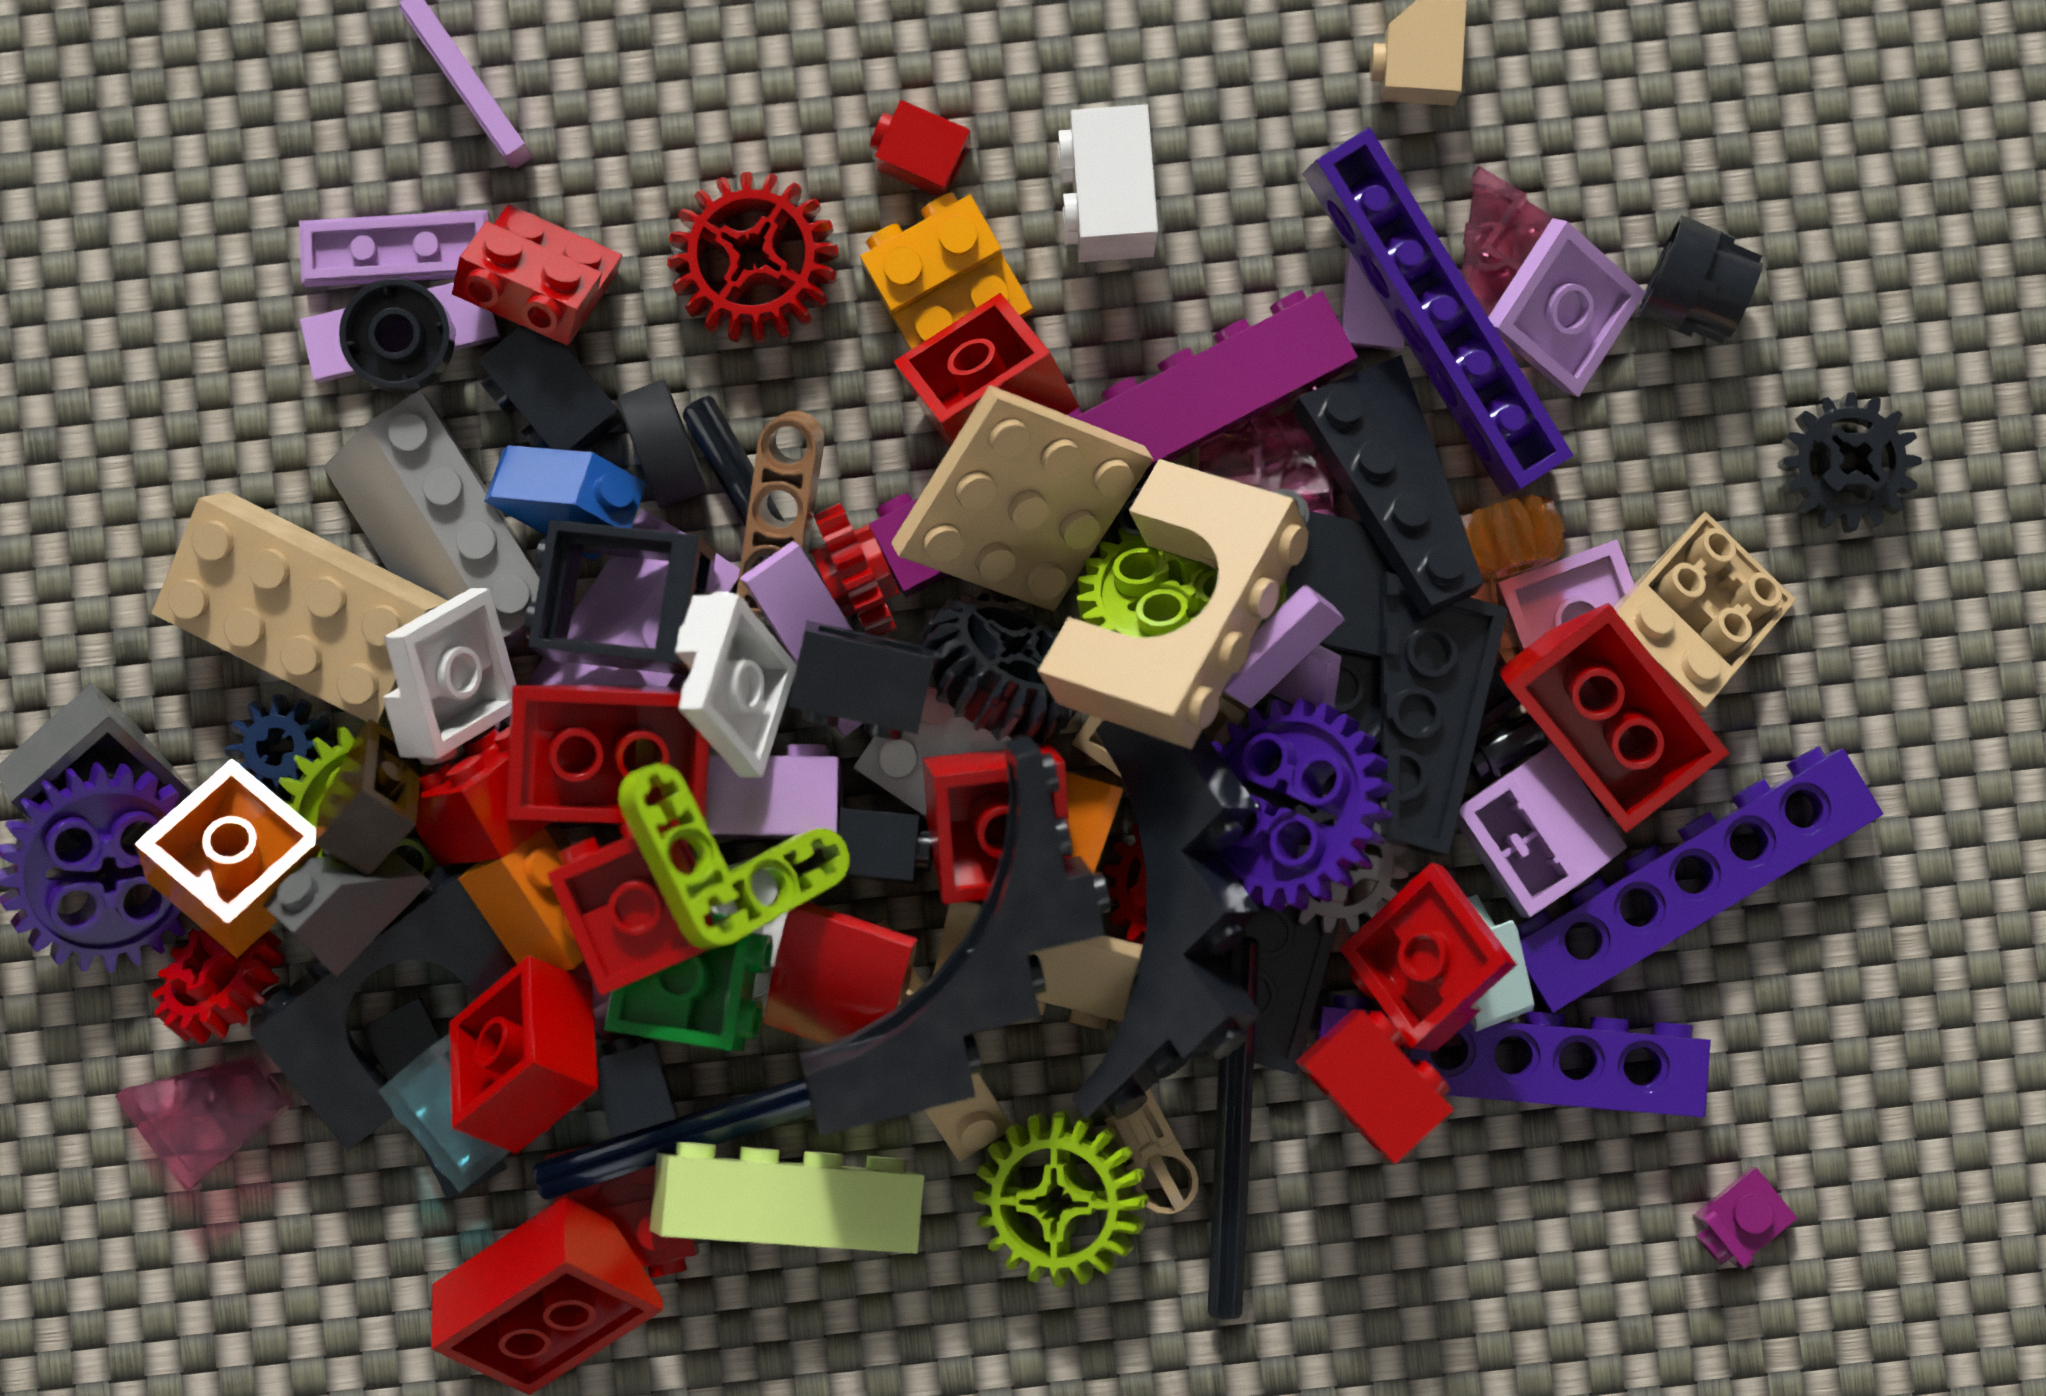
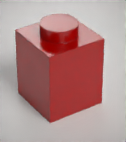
M900 99L893 116L885 112L882 114L872 135L869 147L877 151L875 155L877 171L940 197L949 193L970 148L971 134L970 129Z

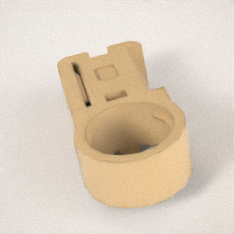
M1148 1089L1145 1092L1148 1099L1139 1110L1123 1119L1117 1120L1114 1116H1109L1104 1121L1107 1126L1116 1130L1114 1139L1119 1149L1127 1145L1133 1148L1134 1154L1129 1158H1132L1133 1161L1125 1165L1126 1169L1129 1171L1137 1168L1144 1171L1146 1166L1150 1164L1171 1203L1169 1206L1159 1205L1158 1202L1148 1196V1205L1146 1207L1156 1213L1172 1214L1182 1211L1192 1203L1198 1191L1199 1178L1195 1166L1184 1154L1151 1090ZM1161 1157H1173L1186 1169L1189 1177L1188 1188L1190 1189L1184 1198H1182ZM1143 1180L1134 1185L1136 1192L1147 1195L1143 1186Z

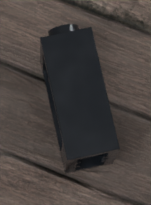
M549 520L547 538L540 540L535 556L536 573L540 577L536 602L532 601L529 604L525 615L524 629L526 638L529 640L528 647L550 661L689 676L691 670L675 652L678 644V633L681 626L685 623L693 596L709 595L716 549L699 535ZM582 552L669 561L655 649L567 639Z

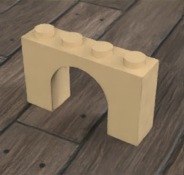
M1159 459L1129 512L1147 546L1207 564L1219 571L1217 586L1211 600L1204 610L1187 625L1174 632L1150 638L1123 635L1068 617L1038 672L1057 704L1191 749L1202 728L1208 727L1214 720L1219 707V697L1230 677L1243 667L1248 656L1249 643L1262 619L1268 618L1274 611L1279 597V588L1292 565H1297L1303 558L1308 545L1309 532L1293 498Z

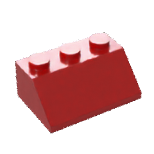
M1609 602L1547 631L1498 670L1507 687L1625 833L1730 754Z
M564 1196L432 1284L431 1350L531 1395L662 1312L663 1299L614 1221Z

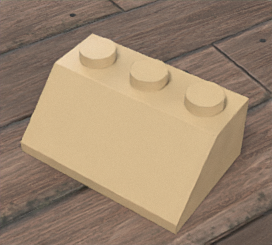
M972 902L949 904L934 974L967 934L981 907L980 904ZM1099 936L1029 953L1028 955L1037 953L1045 978L1046 992L1036 994L1040 1015H1044L1046 1003L1071 1009L1068 1022L1106 1031L1109 1019L1122 1022L1143 945L1107 936Z

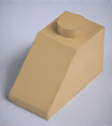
M1416 0L1389 23L1383 43H1373L1371 50L1370 81L1381 82L1379 101L1455 106L1462 91L1467 0Z

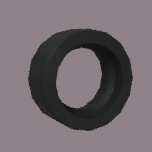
M662 379L618 396V404L627 430L659 508L662 509L705 493L707 486L666 381Z

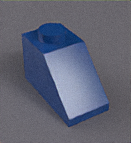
M508 445L501 453L484 502L547 536L549 520L632 528L647 483L593 452ZM582 552V556L591 561L596 560L602 555Z

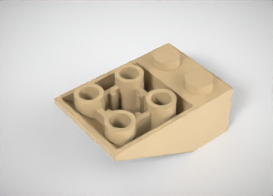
M1705 511L1642 575L1634 586L1616 602L1613 608L1699 714L1709 705L1796 599Z

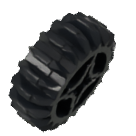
M963 593L957 600L948 599L944 606L936 611L921 634L922 640L919 644L925 648L934 649V663L928 686L937 689L935 699L938 702L949 704L955 710V718L964 717L972 722L975 731L984 728L991 731L995 739L999 741L1006 736H1009L1012 740L1030 736L1034 743L1042 745L1048 737L1056 738L1062 729H1066L1078 712L1057 704L1038 672L1059 634H1055L1049 628V621H1040L1033 617L1029 608L1023 611L1013 607L1007 598L996 602L989 594L981 593L975 598L973 595Z

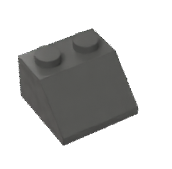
M93 683L88 685L0 763V780L10 802L28 818L30 816L20 801L23 798H27L40 805L46 801L47 798L41 784L43 781L47 780L61 791L67 788L66 769L69 768L73 769L82 782L90 781L93 763H99L104 768L108 779L112 780L120 764H126L132 770L133 784L146 771L151 772L158 779L155 793L170 784L180 794L174 807L180 805L193 793L188 784L136 723ZM137 821L128 825L121 834V844L135 845L148 833L149 822ZM77 827L65 829L59 834L55 842L67 852L74 850L84 838V829ZM110 857L102 859L101 869L92 871L97 878L105 872L107 866L114 864Z

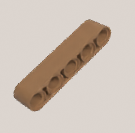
M788 411L779 415L762 430L758 440L736 595L745 600L748 607L757 617H764L740 577L758 565L760 556L775 554L792 541L800 545L808 558L824 449V432L819 422L812 415L802 411ZM791 426L798 429L804 435L807 441V450L804 457L792 459L779 451L776 444V435L781 427ZM782 490L789 493L795 499L798 508L795 520L783 522L770 514L767 507V498L770 492ZM779 640L778 643H779V644L782 646V648L785 650V648L783 647L782 643H781L780 640Z

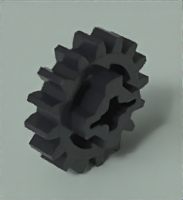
M1848 392L1841 398L1839 409L1836 408L1829 397H1825L1816 403V411L1819 418L1806 410L1795 418L1798 427L1803 433L1789 432L1783 436L1781 442L1786 447L1794 450L1793 455L1778 461V469L1793 471L1794 479L1782 488L1784 494H1792L1800 491L1804 499L1796 511L1800 515L1809 512L1813 508L1820 511L1818 527L1822 529L1830 526L1836 518H1841V526L1844 533H1852L1857 530L1860 517L1863 518L1870 529L1877 527L1883 523V515L1880 508L1892 515L1897 514L1904 508V505L1896 493L1909 494L1915 491L1918 486L1912 478L1905 476L1906 471L1922 464L1921 457L1908 455L1905 450V446L1913 442L1917 436L1915 432L1898 433L1895 426L1900 422L1903 415L1899 410L1885 418L1879 415L1881 399L1878 397H1873L1863 408H1859L1855 392ZM1842 422L1855 423L1866 427V430L1862 433H1845L1839 426L1834 428L1832 424ZM1884 446L1889 458V473L1882 468V448ZM1810 451L1817 457V478L1815 480L1810 471ZM1852 451L1859 460L1854 466L1855 471L1847 475L1839 466L1845 459L1844 455ZM1838 492H1853L1860 500L1865 498L1868 502L1847 504L1836 501L1832 497Z

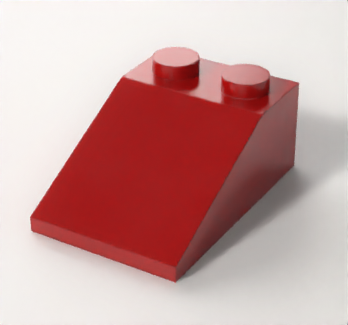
M650 685L512 686L506 819L627 823L619 803V790L624 779L639 769L662 764L678 771L684 779L704 821H706L710 743L679 709L683 687ZM659 786L650 788V791L643 795L648 807L657 805L656 803L664 797Z

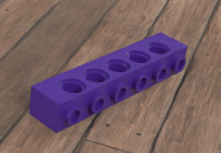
M1366 128L1316 159L1302 175L1501 495L1505 496L1520 490L1574 456L1371 128Z
M1820 746L1805 752L1786 764L1792 775L1772 787L1763 778L1731 797L1737 808L1715 820L1711 811H1708L1683 825L1677 830L1682 841L1661 853L1655 843L1625 860L1622 864L1628 873L1607 886L1600 876L1570 893L1568 898L1573 906L1557 916L1551 918L1547 910L1544 909L1518 924L1516 927L1531 991L1544 1013H1554L1884 815L1844 748L1831 751L1826 755ZM1793 792L1807 797L1812 805V818L1804 828L1793 825L1785 814L1786 800ZM1738 825H1745L1751 828L1758 838V850L1749 861L1738 858L1730 847L1731 833ZM1685 857L1696 860L1704 871V882L1701 888L1694 894L1683 891L1675 880L1676 866ZM1630 890L1642 893L1650 905V913L1647 920L1638 927L1628 924L1620 913L1621 899ZM1577 922L1587 925L1593 931L1596 941L1591 955L1583 960L1576 959L1570 955L1564 941L1569 927Z
M1334 995L1333 1007L1318 1006L1315 1043L1351 1009L1363 1010L1367 1015L1372 1012L1373 999ZM1530 1011L1526 1013L1525 1024L1500 1022L1475 1032L1469 1021L1456 1033L1462 1043V1055L1459 1061L1449 1068L1437 1066L1430 1056V1051L1415 1048L1408 1049L1403 1045L1398 1047L1411 1063L1417 1059L1421 1062L1425 1060L1451 1088V1091L1446 1096L1704 1118L1706 1116L1711 1040L1693 1038V1025L1654 1022V1035L1628 1033L1629 1020L1590 1017L1589 1029L1564 1027L1565 1014ZM1381 1012L1386 1017H1389L1386 1012ZM1513 1036L1523 1043L1526 1050V1060L1518 1071L1506 1074L1496 1065L1494 1051L1502 1039ZM1572 1042L1582 1044L1590 1056V1064L1587 1071L1576 1079H1570L1565 1076L1559 1066V1055L1562 1049ZM1641 1047L1651 1055L1654 1068L1652 1075L1647 1081L1636 1085L1626 1077L1623 1064L1625 1057L1631 1050Z

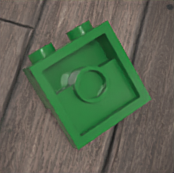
M713 913L716 921L726 916L725 914ZM763 925L735 942L711 948L611 991L604 1030L725 1050L744 1051L746 1039L755 1040L761 1027L762 1001L754 1000L752 997L756 973L766 974L771 963L773 952L772 936L763 934Z

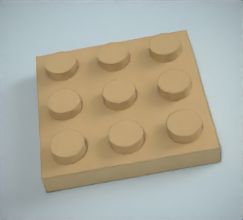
M989 385L891 544L897 555L901 558L1054 612L1084 567L1086 559L1091 556L1153 461V457L1142 444Z

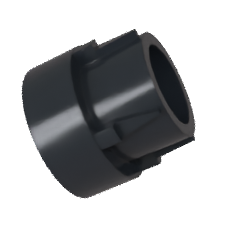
M1681 215L1658 258L1645 289L1646 294L1641 300L1638 315L1688 337H1691L1693 332L1723 344L1725 338L1730 339L1735 332L1752 298L1763 267V263L1760 262L1762 255L1734 244L1736 239L1734 236Z
M383 279L362 288L349 301L340 321L339 340L346 361L361 378L372 386L387 392L414 394L432 384L447 368L455 347L456 328L446 308L428 289L406 279ZM396 320L410 322L414 331L410 345L400 352L384 350L381 337L385 327Z

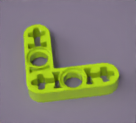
M662 764L647 766L632 772L624 779L620 787L619 803L622 813L681 932L688 942L698 948L711 949L737 941L836 885L845 877L849 868L850 855L847 845L840 835L831 829L818 828L795 835L729 872L684 779L678 771ZM659 786L664 797L656 803L657 805L648 807L643 795L647 794L650 788ZM677 818L680 827L659 834L656 827ZM676 839H684L695 850L697 857L696 866L690 875L678 872L671 863L670 848ZM820 849L825 860L818 865V869L796 875L791 866L810 858L814 854L813 851ZM759 870L768 872L776 881L778 892L776 900L771 906L763 905L754 896L752 880L755 873ZM733 900L739 910L720 918L716 922L715 927L708 928L703 917L710 912V908L729 903Z

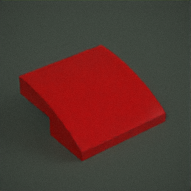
M805 901L787 913L773 967L764 1024L821 1044H827L853 1034L890 1013L901 1004L910 987L917 939Z

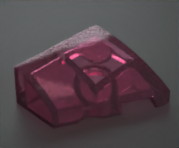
M1478 165L1472 174L1473 194L1469 222L1465 224L1463 238L1465 251L1460 273L1489 317L1552 218H1557L1530 203L1526 193Z
M1324 385L1314 386L1308 390H1305V393L1316 390L1320 387H1323ZM1267 409L1251 417L1243 427L1234 431H1223L1199 444L1198 471L1270 492L1276 489L1294 491L1304 498L1309 511L1333 508V474L1292 410L1274 418L1271 411Z
M254 1055L124 1088L115 1095L141 1135L186 1191L192 1190L240 1147L247 1146L295 1104Z

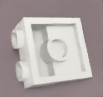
M470 588L384 636L398 688L383 696V700L400 757L419 758L420 763L425 765L447 761L458 754V746L487 731L494 725L499 730L501 727L500 721L511 715L512 686L517 685L490 588Z
M714 592L711 595L693 596L685 623L679 630L678 644L675 650L676 654L691 670L689 678L684 683L679 709L740 778H762L797 665L739 595L729 592Z

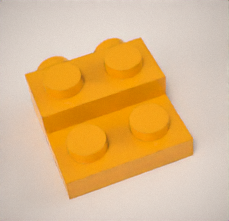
M953 192L936 198L922 208L921 213L925 220L905 231H902L898 223L891 224L877 231L866 240L870 250L860 255L865 272L910 350L999 293L1005 297L1021 318L1033 313L1031 303L1005 260L1001 246L971 194L959 201Z

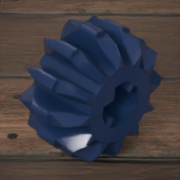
M274 694L270 701V715L263 705L252 701L247 705V708L254 723L251 726L238 720H234L231 723L230 729L234 733L245 737L243 744L226 746L225 754L232 758H245L246 761L240 764L243 769L270 791L273 788L274 794L279 799L290 801L292 794L278 782L280 777L300 779L303 773L296 766L293 757L298 755L311 762L317 759L319 756L315 750L313 739L325 732L331 725V722L323 715L308 720L312 710V703L300 698L289 709L287 697L282 694ZM281 733H284L282 738L294 742V751L283 754L282 764L279 765L281 760L270 756L269 748L271 745L279 744ZM321 739L331 748L337 746L336 741Z

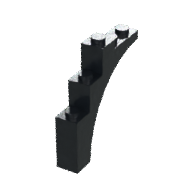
M1105 720L1098 727L1096 733L1120 772L1137 819L1146 867L1147 926L1140 973L1125 1019L1101 1064L1077 1091L1072 1100L1085 1119L1114 1116L1115 1119L1119 1120L1139 1110L1148 1099L1145 1092L1158 1079L1169 1077L1180 1070L1188 1062L1189 1058L1212 1056L1214 1059H1220L1235 1051L1246 1039L1243 1031L1261 1015L1220 956V954L1229 951L1242 940L1245 935L1243 927L1260 910L1218 853V851L1232 845L1242 835L1244 831L1242 824L1259 807L1203 730H1201L1190 749Z
M1030 736L1004 742L1009 792L1004 843L989 892L963 940L934 976L896 1009L847 1037L799 1053L811 1112L820 1136L975 1098L971 1075L981 1073L982 1067L975 1038L970 1033L1040 1017L1036 994L1046 992L1045 978L1037 953L1028 954L1105 935L1101 913L1109 912L1111 905L1102 873L1093 874L1080 855L1063 859L1065 856L1072 855V844L1065 818L1063 816L1054 817L1050 794L1060 792L1057 769L1052 754H1042Z

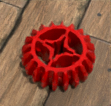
M743 172L740 178L742 190L732 192L728 180L725 177L719 178L716 183L721 195L720 198L713 201L708 193L703 190H699L695 194V199L703 210L700 215L688 209L680 211L678 217L687 228L691 229V233L671 232L669 241L672 246L687 253L669 257L667 265L670 271L688 273L678 278L672 284L677 296L696 293L685 306L687 313L691 317H695L710 308L704 323L707 331L715 333L727 319L730 320L728 325L730 341L739 342L743 335L744 326L751 325L755 343L763 344L766 340L764 325L774 323L777 333L784 339L790 336V329L785 318L791 314H794L799 323L804 326L811 323V315L803 305L806 300L821 307L827 304V295L820 288L816 287L815 283H836V271L820 263L838 258L839 250L836 244L818 243L828 238L834 232L830 220L812 222L821 210L820 203L813 198L796 207L802 194L800 185L793 182L779 196L777 195L779 189L777 175L769 173L764 179L762 190L755 189L752 173ZM755 211L769 213L767 217L762 216L759 222L748 230L737 231L726 225L720 227L724 221L741 213ZM787 222L798 231L805 244V260L800 274L791 270L788 263L777 255V248L783 239L781 231ZM707 242L716 246L719 253L730 260L728 271L724 276L726 284L719 295L706 283L703 275L702 261ZM753 246H761L766 262L771 267L764 264L763 267L757 269L753 263V270L744 269L745 266L742 258L735 248L742 252L750 247L753 252ZM759 285H771L781 291L784 288L788 290L779 298L768 303L759 305L737 304L740 298L745 299L748 293Z

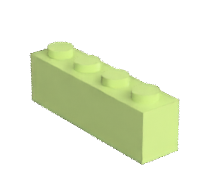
M677 1142L676 1154L657 1152L650 1231L660 1236L918 1253L924 1175L905 1171L906 1159L867 1156L866 1168L842 1166V1154L804 1151L803 1163L780 1162V1150L759 1147H741L740 1158L715 1157L716 1145L693 1142Z

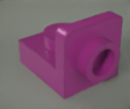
M1756 1167L1749 1168L1693 1214L1695 1219L1704 1228L1696 1237L1714 1260L1721 1266L1730 1260L1734 1266L1746 1269L1754 1262V1259L1751 1257L1798 1219Z

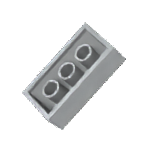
M419 390L366 423L323 468L389 572L448 601L470 588H490L505 645L509 649L526 638L524 629L525 615L529 604L532 601L536 602L540 577L536 573L534 562L502 511L484 502L488 489L434 403Z

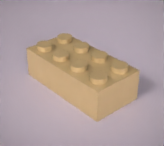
M231 492L198 498L151 614L366 722L371 719L381 725L389 722L383 696L398 688L384 636L448 600Z

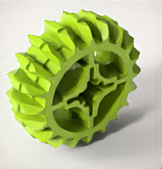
M1059 1110L1054 1113L1051 1128L1042 1113L1033 1114L1028 1118V1131L1018 1123L1007 1128L1005 1132L1009 1144L997 1140L988 1148L990 1156L997 1164L983 1163L977 1170V1175L985 1182L991 1184L992 1187L979 1188L973 1193V1200L975 1202L991 1206V1211L977 1218V1226L979 1228H988L995 1225L999 1233L988 1242V1249L997 1251L1006 1244L1013 1251L1006 1259V1269L1014 1270L1024 1260L1030 1263L1027 1271L1029 1282L1036 1283L1046 1272V1269L1049 1268L1050 1278L1054 1287H1062L1067 1283L1070 1270L1074 1278L1081 1285L1087 1284L1093 1279V1266L1103 1274H1108L1116 1266L1112 1253L1126 1257L1133 1250L1130 1239L1124 1233L1139 1234L1145 1225L1144 1221L1128 1212V1210H1139L1148 1205L1147 1195L1140 1192H1130L1129 1188L1145 1178L1143 1169L1135 1168L1126 1172L1122 1165L1134 1154L1133 1148L1127 1145L1114 1153L1108 1145L1115 1138L1116 1130L1108 1126L1097 1137L1091 1135L1094 1121L1093 1119H1085L1084 1116L1079 1118L1074 1130H1072L1070 1116L1066 1110ZM1051 1148L1050 1162L1044 1165L1043 1181L1038 1183L1031 1182L1025 1187L1014 1186L1017 1172L1024 1159L1034 1151ZM1071 1152L1088 1161L1098 1172L1104 1185L1092 1184L1083 1179L1078 1172L1077 1156L1071 1155ZM1059 1185L1065 1188L1062 1195L1069 1192L1072 1201H1075L1064 1211L1056 1208L1059 1201L1052 1204L1049 1196H1045ZM1096 1210H1107V1219L1098 1238L1087 1245L1071 1247V1235L1077 1231L1078 1216L1091 1215ZM1018 1212L1032 1214L1040 1221L1043 1226L1044 1241L1035 1236L1026 1227Z

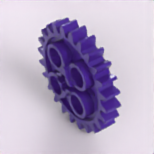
M1297 698L1292 709L1286 703L1275 699L1272 700L1270 718L1267 714L1252 707L1248 709L1249 728L1244 729L1230 721L1227 724V728L1232 742L1227 747L1212 741V744L1243 786L1252 782L1292 800L1301 801L1315 809L1335 815L1337 823L1329 827L1296 812L1280 808L1261 798L1250 795L1259 807L1255 811L1257 812L1255 827L1246 836L1243 831L1242 835L1232 845L1218 851V853L1257 906L1263 901L1265 906L1276 911H1283L1288 901L1289 905L1300 910H1308L1310 893L1315 898L1326 903L1332 901L1331 882L1335 881L1350 889L1355 886L1349 868L1354 863L1368 869L1372 867L1371 860L1363 850L1367 843L1373 845L1385 844L1386 839L1374 831L1373 827L1375 821H1385L1392 818V812L1377 804L1378 798L1393 792L1394 788L1393 785L1375 778L1389 764L1386 759L1377 754H1369L1377 741L1374 737L1363 731L1358 732L1360 723L1346 714L1339 716V710L1323 702L1316 708L1315 704L1304 698ZM1282 752L1281 765L1275 773L1269 775L1271 761L1278 753ZM1336 772L1337 781L1334 789L1327 796L1323 797L1322 791L1325 781ZM1311 833L1310 848L1306 854L1298 858L1299 843L1304 836Z
M93 763L90 781L82 782L72 768L66 769L67 788L59 791L47 780L41 783L47 800L40 805L33 800L23 798L20 802L30 816L27 822L7 820L5 823L10 833L17 838L16 844L0 845V857L12 863V866L0 869V885L14 887L0 896V903L5 911L19 910L10 921L18 934L33 929L28 942L34 951L39 952L52 943L50 956L58 965L67 960L72 952H74L76 964L83 972H87L95 956H100L108 972H114L118 954L126 953L135 966L141 965V946L148 943L155 951L162 954L165 952V947L160 934L168 930L173 934L183 936L186 932L176 919L182 911L153 886L149 898L143 904L136 907H126L123 905L124 896L130 888L141 883H149L145 879L136 845H122L120 842L121 834L128 825L137 821L149 822V832L176 808L174 806L180 794L170 784L155 793L158 779L149 771H146L133 784L132 770L122 763L116 770L113 780L108 779L104 768L99 763ZM72 827L84 829V838L74 850L59 852L54 849L55 840L65 829ZM110 857L115 864L106 867L105 877L97 878L92 871L101 869L102 859ZM60 867L67 870L57 873L52 878L46 877L47 870ZM75 890L87 892L86 902L77 912L63 914L57 911L60 900L68 892Z

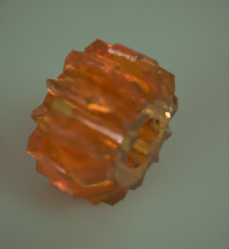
M1529 495L1518 499L1514 497L1508 501L1493 503L1486 508L1474 510L1472 514L1461 518L1483 580L1486 581L1501 577L1507 578L1514 574L1526 573L1528 570L1545 566L1546 563L1557 560L1566 548L1563 537L1565 529L1560 513L1556 512L1552 498L1542 495Z

